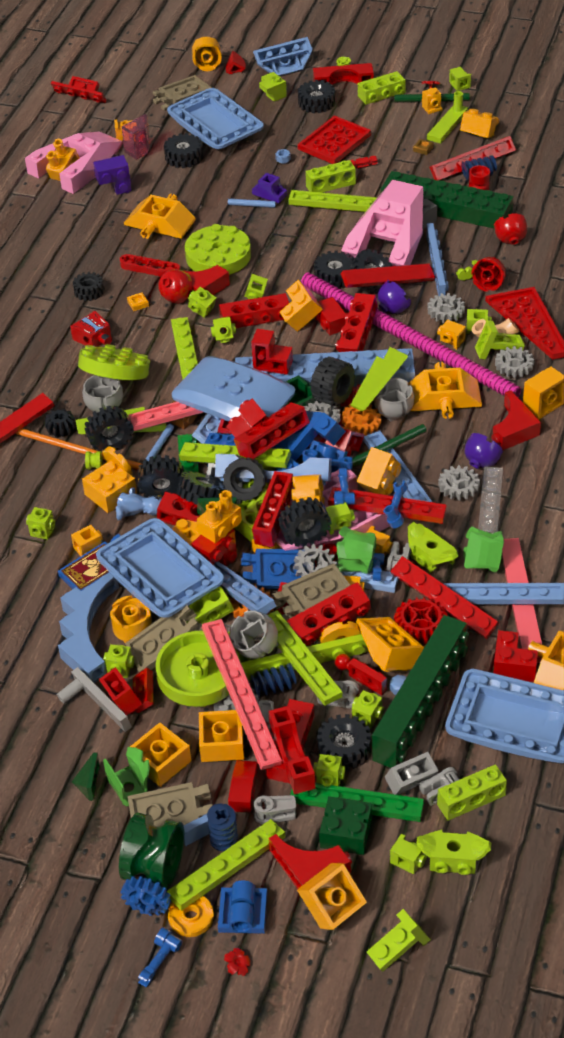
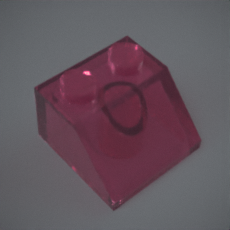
M144 114L122 126L124 151L136 160L148 154L149 151L147 115Z

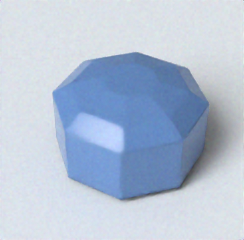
M281 149L275 153L276 160L279 163H287L291 160L289 150Z
M396 675L391 678L390 690L394 695L397 694L407 676Z

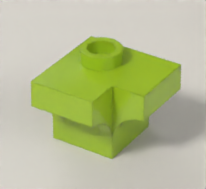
M271 72L261 77L259 88L271 100L275 102L287 97L286 81L280 76Z

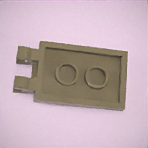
M194 75L159 88V91H153V95L157 96V98L153 99V102L155 104H159L161 101L165 104L161 105V108L165 111L170 105L212 87Z
M331 564L282 585V591L273 593L276 604L275 608L278 609L286 602L289 606L283 607L285 614L282 615L287 622L288 619L345 589L350 584L337 566Z
M186 605L182 610L170 617H161L125 643L126 646L131 648V654L134 656V663L139 672L146 668L152 670L156 667L158 653L174 637L186 632L203 631L202 624L197 622L195 619L197 615L193 609H190L189 605Z
M192 782L127 796L131 818L137 812L151 815L155 826H162L166 819L182 822L183 825H186L207 814L212 804L200 807L199 800L211 799L208 784L193 788Z

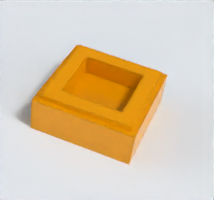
M143 292L127 297V302L133 311L149 307V302Z

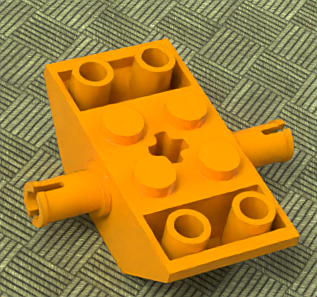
M169 194L167 198L150 195L136 206L125 220L124 225L143 229L140 235L144 239L145 237L148 239L153 232L182 239L196 219L178 201L175 194L173 196Z
M438 362L434 366L435 369L423 370L408 382V385L412 386L415 395L411 411L441 409L442 417L447 419L446 413H448V418L450 419L454 415L453 409L482 407L478 380L461 368H446L443 362H441L440 367Z
M559 630L549 647L532 640L528 649L538 650L537 656L542 658L534 683L564 690V630Z

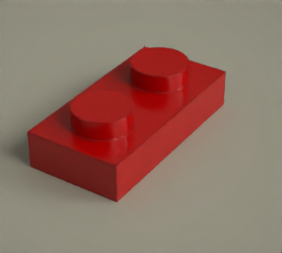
M149 668L144 669L133 677V691L142 702V705L135 710L137 713L142 712L153 704V671Z

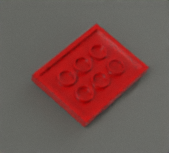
M334 115L298 144V150L335 164L369 138L371 130Z

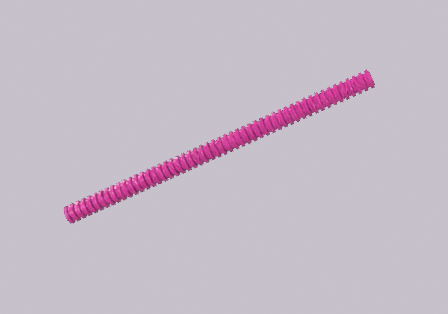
M309 272L304 274L301 282L307 288L326 299L333 297L342 308L350 311V302L354 299V296L343 292V290ZM377 309L373 325L402 339V341L415 348H419V350L450 367L463 369L476 378L479 383L488 386V388L497 391V393H501L503 396H505V392L512 390L519 397L521 393L520 386L496 373L494 374L489 369H485V367L474 361L472 362L467 357L459 355L454 350L446 348L441 343Z

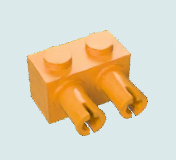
M469 109L463 112L461 131L486 138L494 136L495 127L499 124L498 117L492 116L493 114L478 112L479 110Z
M56 139L53 142L56 151H49L48 155H46L49 161L46 171L51 179L61 181L59 173L80 159L75 148L64 146L62 139Z
M224 490L219 494L220 500L218 502H209V505H206V512L197 518L198 533L214 543L224 538L228 532L237 527L242 521L241 507L232 502V493L228 490Z

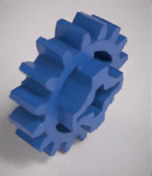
M131 877V880L127 879L120 892L122 894L121 899L126 900L125 904L130 905L132 910L138 909L141 914H148L149 916H152V913H155L157 916L160 913H165L171 901L170 893H166V888H161L159 882L152 883L150 878L143 879V877H139L137 880L135 877Z

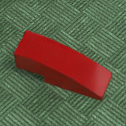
M237 760L235 763L228 797V805L235 812L251 813L258 769L257 761Z

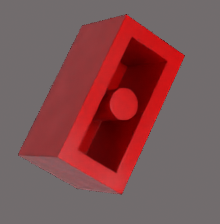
M333 297L318 301L323 310L314 318L320 322L322 329L326 330L329 335L341 332V328L346 323V313Z
M116 667L99 679L113 701L126 716L142 705V702Z

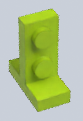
M487 320L475 349L479 359H486L490 349L506 350V347L513 349V346H515L516 349L522 347L523 351L525 345L520 335L498 333L494 322Z
M404 909L396 914L401 922L367 951V954L382 972L417 941L425 946L431 940Z

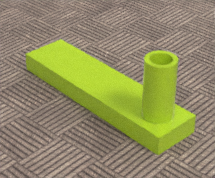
M454 92V105L427 134V140L441 144L462 120L463 112L468 111V107L463 106V92Z

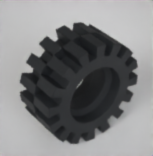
M83 272L82 275L78 274L77 278H74V295L79 300L87 301L89 299V301H92V298L96 300L104 293L103 280L99 274L96 275L95 272L92 274L87 272L85 274Z

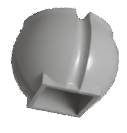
M94 375L88 378L83 385V401L92 412H99V408L103 407V409H106V406H111L112 409L114 406L119 407L123 400V389L118 379Z
M391 378L373 399V403L378 412L391 422L409 414L414 405L415 395L412 386L408 385L406 380Z
M246 611L244 612V617L238 616L231 625L229 637L238 653L246 658H262L266 653L269 654L278 646V630L273 619L265 613ZM264 632L261 641L255 644L253 638Z

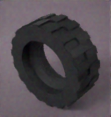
M243 457L231 462L225 469V474H223L225 490L230 491L232 497H236V500H252L266 487L267 476L263 465L249 457ZM249 470L253 474L254 483L251 487L241 488L237 484L236 475L239 471Z

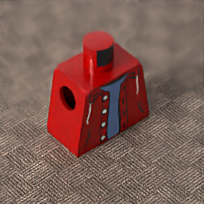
M96 311L70 326L72 339L83 345L98 347L101 344L110 345L112 342L109 323Z

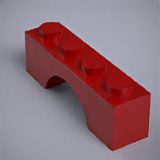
M372 63L313 68V82L315 80L319 82L324 80V83L330 82V84L334 85L338 82L349 81L358 85L360 82L374 78Z
M290 706L270 710V729L293 793L298 794L315 789V773L309 757L305 756L302 750L296 722Z

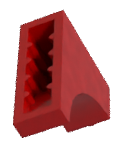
M219 265L202 271H184L192 279V291H196L201 287L215 295L230 285L229 272ZM169 266L165 269V271L172 270L175 268Z
M512 390L505 392L504 406L508 411V415L502 422L493 426L492 441H495L502 450L540 436L541 422Z
M277 834L269 837L270 852L297 889L331 863L344 864L349 874H351L352 859L348 852H343L339 845L322 851H306L288 845Z

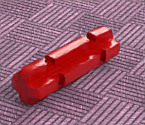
M376 156L355 159L356 161L354 159L350 160L354 167L357 168L370 166L369 164L371 166L378 164Z

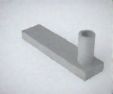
M78 667L71 672L75 680L56 694L59 700L65 704L83 689L124 732L132 727L127 716Z

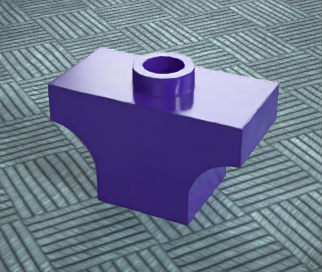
M266 173L258 180V184L252 188V194L280 203L287 196V190L282 187L280 177Z

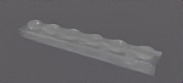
M484 467L478 529L489 533L498 532L503 468Z

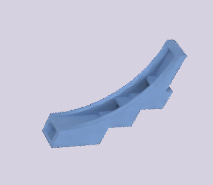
M110 573L102 576L82 591L75 587L60 597L63 611L67 614V616L59 621L61 633L67 638L58 645L60 658L73 670L78 667L93 683H96L107 674L105 661L96 653L90 642V628L98 608L108 596L119 588L118 581Z

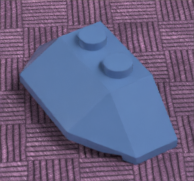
M308 37L255 50L253 53L258 66L269 73L274 72L278 76H283L303 70L312 52V47Z

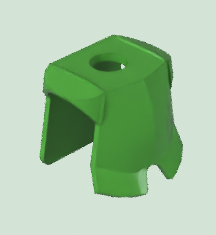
M344 526L339 531L344 540L337 542V568L340 572L360 571L364 574H369L372 571L376 549L375 534L355 531Z
M471 526L466 534V538L469 540L467 547H464V567L467 569L488 568L496 573L500 568L504 543L502 531L489 533Z
M136 747L127 748L126 756L129 766L117 772L113 771L106 758L103 759L109 784L125 806H129L127 796L147 792L150 769L149 760L143 762V751ZM129 783L135 786L131 792H124L123 786Z

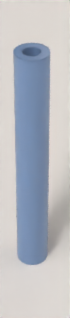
M228 199V205L275 208L276 201Z
M172 424L167 425L146 457L147 461H149L151 456L156 457L174 429Z

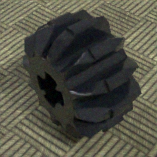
M57 408V411H50V414L46 415L45 428L49 435H54L55 438L70 435V432H73L75 428V417L71 411H66L65 408L62 410Z

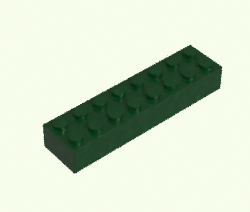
M391 171L380 189L381 194L392 180L423 186V200L428 199L437 205V217L494 228V223L500 217L508 218V214L513 212L514 196L397 171Z
M446 615L442 617L372 734V761L390 768L405 761L408 748L413 747L416 741V734L418 731L421 732L423 730L426 717L431 716L434 703L440 700L443 693L442 689L444 686L447 687L449 685L452 672L457 671L460 658L465 657L468 646L466 641L469 633L466 632V622Z

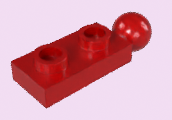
M339 654L336 657V667L340 670L348 669L351 678L381 696L387 691V677L381 672L373 670L366 663L360 662L355 658L351 660L347 654Z

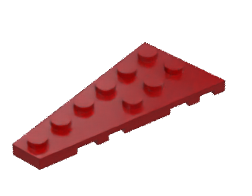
M535 287L485 296V301L505 319L510 318L519 331L552 360L564 357V340Z

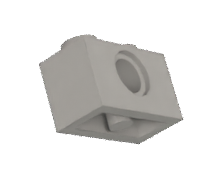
M426 752L390 768L385 775V779L393 794L398 795L419 786L421 782L435 776L438 769L429 752Z

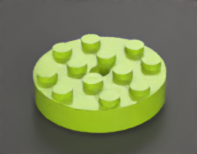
M213 224L212 226L202 228L193 232L186 240V262L194 271H202L219 265L226 269L229 275L243 269L250 261L251 246L249 237L235 226Z
M109 344L105 345V347L85 345V348L79 352L78 367L90 374L120 380H139L148 377L150 366L148 356L135 353L131 348L117 349L116 346Z
M191 631L180 634L168 641L158 653L156 659L157 681L162 692L172 701L186 706L205 707L217 703L229 695L203 631Z

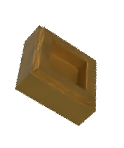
M419 139L413 146V152L428 155L433 149L434 143Z

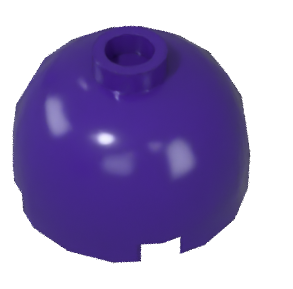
M387 280L378 292L379 307L385 313L387 311L391 314L402 313L411 305V300H406L404 297L406 295L405 291L392 281L390 283V280Z
M472 433L465 444V455L472 467L477 469L479 467L489 468L499 461L503 450L495 441L490 443L486 440L487 436L479 433Z

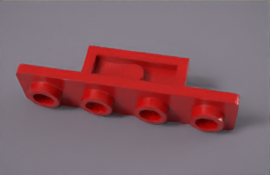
M72 76L69 85L55 81L50 83L54 91L59 94L66 93L72 97L78 96L82 99H91L98 103H106L107 101L102 92H97L100 86L97 81Z

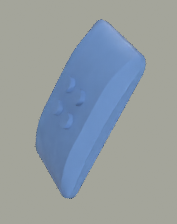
M216 88L206 89L167 108L168 114L182 127L215 149L224 148L264 128L262 121Z
M214 356L202 359L172 391L173 400L226 421L240 415L238 409L246 400L253 398L267 417L285 407L295 395L294 386L249 366Z
M157 518L147 520L101 547L96 553L98 561L117 581L147 608L163 618L174 615L186 605H190L224 582L223 574L162 520Z
M469 669L463 674L446 721L445 729L448 734L485 747L529 758L564 763V690L477 669Z

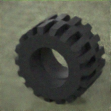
M330 356L323 358L318 363V366H316L310 384L314 399L332 406L343 404L349 398L355 383L353 365Z

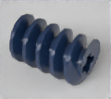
M491 155L489 158L486 156L483 159L477 158V160L472 159L471 161L467 160L465 163L462 161L461 167L466 181H469L470 169L478 165L489 168L490 176H493V171L497 170L494 156Z
M287 663L286 669L283 665H279L278 671L275 667H271L270 673L267 669H263L262 675L259 671H255L254 677L250 674L252 687L258 698H260V691H263L265 696H268V689H271L273 694H276V687H279L284 692V685H287L292 690V683L296 684V677L291 663Z
M219 803L211 806L207 812L210 843L215 850L225 851L238 841L236 814L234 809L227 804Z

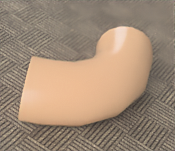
M510 318L495 325L498 333L517 334L519 332V329ZM483 319L478 320L472 327V332L478 338L486 323Z

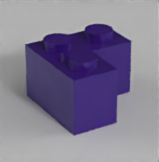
M124 155L93 162L95 177L99 185L112 183L116 195L132 191L129 166Z

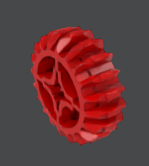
M424 596L423 599L416 597L415 600H411L408 598L407 603L402 602L401 606L397 607L394 621L419 643H424L426 646L442 617L448 615L445 607L440 606V602L434 603L433 598L426 600Z

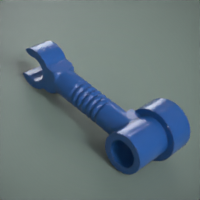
M313 449L304 450L302 453L303 462L310 457L318 458V452ZM352 457L332 459V466L350 470L352 469Z
M339 468L338 478L341 491H334V505L347 503V505L355 504L354 493H349L347 468Z
M404 480L401 486L397 482L394 483L395 493L392 503L383 510L391 528H398L404 523V518L398 510L401 497L408 489Z
M374 553L372 566L373 581H381L380 565H384V553Z
M162 927L157 933L154 944L161 948L150 964L138 976L140 979L138 983L144 987L150 984L156 970L170 951L176 953L182 945L183 941L172 935V931Z

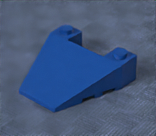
M306 411L310 423L271 447L290 449L291 452L287 467H275L276 471H283L298 466L299 464L295 461L318 434L334 446L346 431L326 413Z

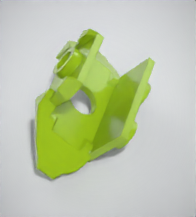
M413 522L408 526V543L412 550L410 554L411 559L416 560L420 566H424L430 573L436 569V564L450 562L453 565L455 563L458 553L452 545L421 524Z
M438 830L417 837L416 844L426 856L430 857V871H436L437 873L475 874L476 861L491 851L490 841L468 831L467 834L443 833L442 830Z

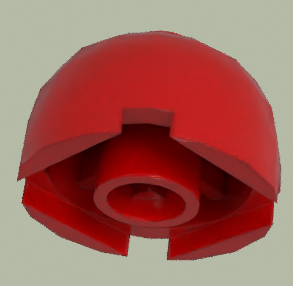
M508 214V218L504 219L502 216L494 223L495 233L502 243L515 245L525 238L528 231L527 221L522 214Z
M495 257L480 259L471 271L474 279L473 283L483 291L497 290L503 284L506 277L504 264Z
M177 269L166 271L162 274L158 283L161 296L175 304L183 303L189 297L188 293L193 288L190 275Z

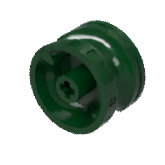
M135 813L126 828L120 849V878L126 881L127 879L131 880V877H135L138 874H144L146 879L150 878L152 880V883L159 882L161 888L169 889L176 877L182 858L185 837L183 823L166 819L162 826H155L151 815Z

